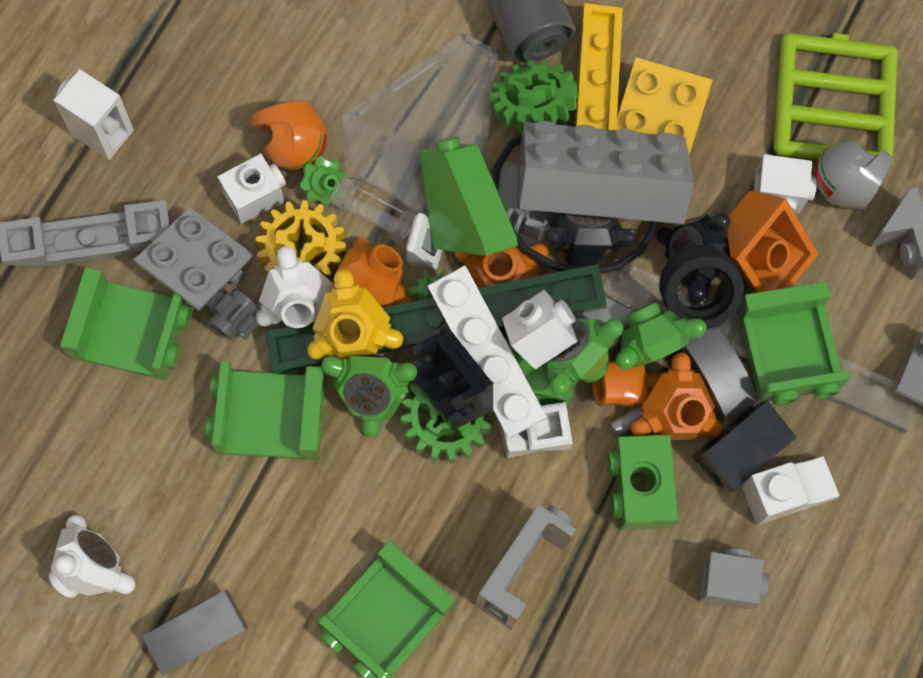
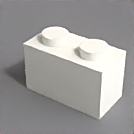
M81 69L77 71L72 79H67L60 85L56 98L53 101L71 136L110 160L134 131L120 95Z

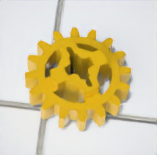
M303 200L300 209L295 210L290 202H286V212L283 214L273 209L271 211L272 224L262 221L260 224L261 231L266 236L256 237L257 248L262 249L257 253L260 264H267L264 268L266 275L268 276L269 270L274 269L275 265H278L275 255L277 251L283 246H289L294 249L297 260L309 262L311 265L319 260L320 262L314 265V267L331 281L330 268L338 269L342 262L338 255H344L347 252L346 243L341 242L345 238L344 228H335L338 223L337 216L333 213L324 217L325 211L322 204H319L314 211L309 210L307 200ZM312 224L319 227L324 233H317L313 229ZM305 234V239L307 243L304 244L303 250H301L300 257L298 258L296 248L299 247L300 241H302V235Z

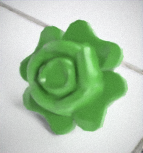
M318 156L314 160V164L308 163L303 166L304 176L299 182V187L307 191L305 196L307 201H319L323 205L328 206L332 203L333 198L338 199L342 197V186L347 179V175L345 172L339 171L341 164L338 160L329 161L322 156Z

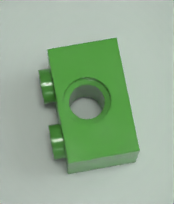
M670 435L618 437L613 446L614 450H608L607 454L609 476H616L617 492L611 493L613 519L619 518L620 530L672 528L678 521ZM634 474L646 476L651 483V490L648 492L637 491L633 488L630 477Z

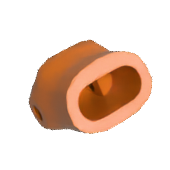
M609 361L606 373L599 380L591 382L595 402L599 406H642L649 396V390L654 388L662 373H647L644 365L637 368L632 367L629 370H622L616 365V361Z

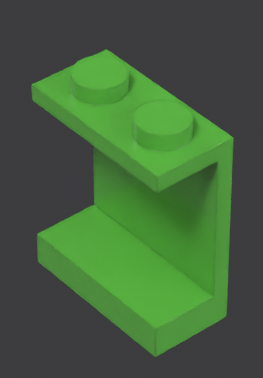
M85 267L60 347L71 359L166 381L169 370L176 369L181 354V345L177 344L181 329L187 330L190 325L193 307L176 293L171 297L107 281L102 271Z
M221 361L219 374H213L211 379L210 394L211 399L216 400L215 416H208L206 440L212 441L214 450L217 454L319 461L326 386L325 373L321 367L311 366L306 367V375L233 371L229 361Z

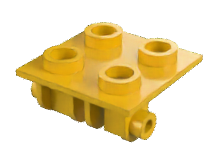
M636 57L617 117L616 131L631 129L637 133H672L679 137H686L688 153L690 155L713 80Z

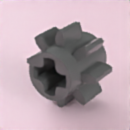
M233 289L230 294L227 293L226 295L219 291L206 304L209 308L208 311L212 314L206 320L207 323L228 341H231L238 334L246 340L258 326L255 322L257 319L253 316L258 310L257 306L237 289Z

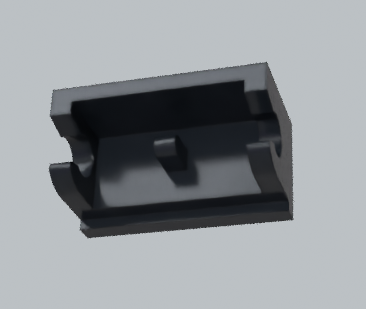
M448 326L440 329V333L417 343L411 349L415 357L422 356L428 352L426 356L412 362L417 368V376L414 381L452 431L493 411V382Z
M767 400L751 405L726 426L719 436L712 438L695 452L692 457L719 488L726 486L729 491H735L797 437Z

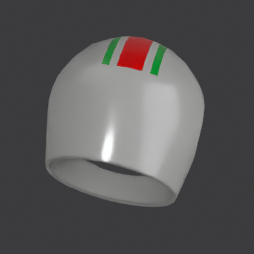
M857 141L834 143L820 154L814 167L817 189L828 203L840 208L863 210L872 200L883 182L893 156L884 149L877 155L868 154L863 150L860 142Z

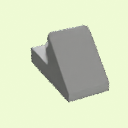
M918 187L908 190L871 244V247L901 242V262L904 267H908L911 280L923 278V203Z

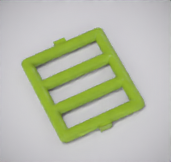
M794 33L784 34L781 38L774 152L779 156L818 160L820 154L829 147L827 145L790 141L791 121L878 131L877 152L864 151L871 155H877L884 149L893 156L897 49L891 45L849 40V35L833 33L831 38ZM796 50L881 60V78L879 80L795 69ZM794 85L880 96L879 115L793 105Z

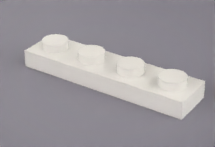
M463 266L428 285L451 331L493 382V410L508 438L547 419L467 267Z

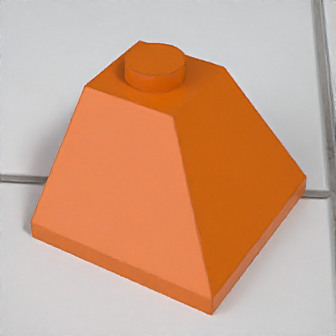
M749 191L729 215L731 224L727 229L730 257L753 293L793 287L819 254L786 198Z

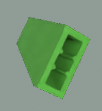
M449 137L435 140L434 148L419 151L434 249L486 256L518 246L516 234L477 144H462L459 137Z

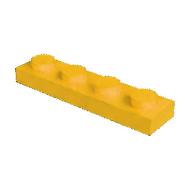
M584 3L581 10L577 73L578 99H576L575 127L590 125L597 129L616 130L623 8Z

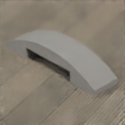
M166 200L124 205L125 212L55 222L42 223L40 217L0 222L2 264L15 266L74 264L109 259L143 251L170 226Z

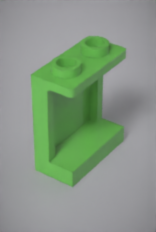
M827 282L744 295L742 304L737 312L759 402L768 400L773 401L774 406H783L797 402L799 400L798 396L814 394L815 399L829 398L840 394V389L851 379L848 370L841 371L825 304L831 298Z
M389 540L379 551L377 560L327 615L323 614L317 620L319 626L323 629L319 637L337 654L343 648L356 659L352 664L353 669L363 678H391L455 606L456 599Z

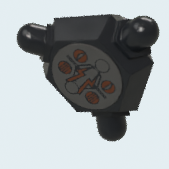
M718 212L712 217L706 214L687 219L685 224H676L673 229L664 226L656 232L657 241L667 248L665 255L668 260L681 249L694 245L713 246L724 251L731 259L728 239L725 238L728 234L727 229L731 224V219L725 212ZM701 267L692 270L682 278L681 282L684 286L688 287V296L691 301L698 303L706 298L707 288L711 286V280L721 273L719 269L715 267Z
M560 213L544 235L545 241L549 245L557 246L565 252L566 262L577 267L595 265L597 260H600L608 250H618L619 247H632L637 242L636 232L632 229L622 228L617 218Z

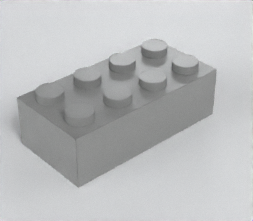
M549 121L523 123L517 162L519 209L685 224L694 186L686 137H679L672 133H637L631 129H620L618 131L597 129L590 125L564 126L556 125Z

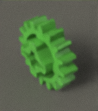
M529 60L525 68L514 64L512 65L513 73L501 72V82L492 83L493 93L490 94V100L497 122L504 120L506 129L518 125L519 133H522L524 122L549 121L556 124L557 119L568 121V111L577 109L576 99H578L577 84L573 80V73L571 71L564 72L563 65L560 63L553 68H550L549 60H544L541 65H534L533 60Z
M414 384L410 386V394L414 400L403 399L402 408L410 412V414L401 416V426L412 427L405 433V439L407 442L416 439L419 441L416 447L417 454L420 455L429 449L432 451V462H436L440 454H446L449 464H452L455 460V453L461 452L468 459L471 457L470 445L473 444L478 448L484 446L485 441L480 433L490 434L492 424L483 419L492 417L493 411L477 418L474 425L469 422L452 431L445 421L439 424V412L420 387ZM420 408L429 417V422L424 430L421 428L418 420ZM455 437L458 439L455 442H440L442 438Z

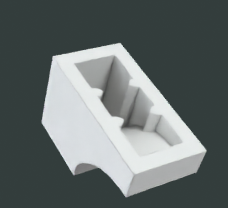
M824 456L797 464L790 462L754 474L742 485L757 526L835 500L840 496Z

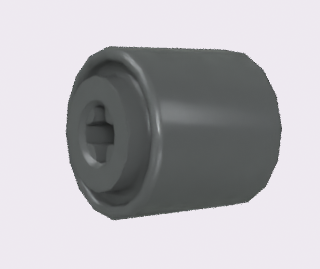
M487 0V5L507 52L514 61L524 63L529 60L538 61L548 58L566 46L575 35L576 27L564 0Z

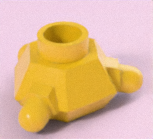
M341 269L337 271L334 276L335 288H331L332 292L325 294L312 329L316 334L313 335L315 340L308 345V355L315 360L322 359L326 355H334L337 358L343 359L348 358L350 355L365 356L377 354L378 349L382 350L383 346L391 349L399 348L403 343V335L398 330L390 328L392 325L389 324L390 317L365 287L359 288V284H354L353 274L349 270Z

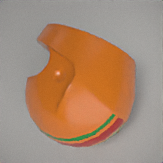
M292 101L262 109L251 116V129L273 132L272 140L263 149V152L279 168L288 171H301L305 164H314V160L325 153L328 144V131L324 120L310 102Z

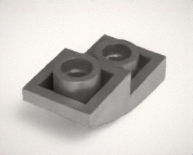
M719 326L706 330L702 337L691 338L689 344L682 348L683 353L687 354L690 358L691 370H694V373H700L716 406L714 411L717 418L727 421L759 401L741 360Z
M226 589L143 635L142 638L162 676L245 631L248 629V626L229 590Z

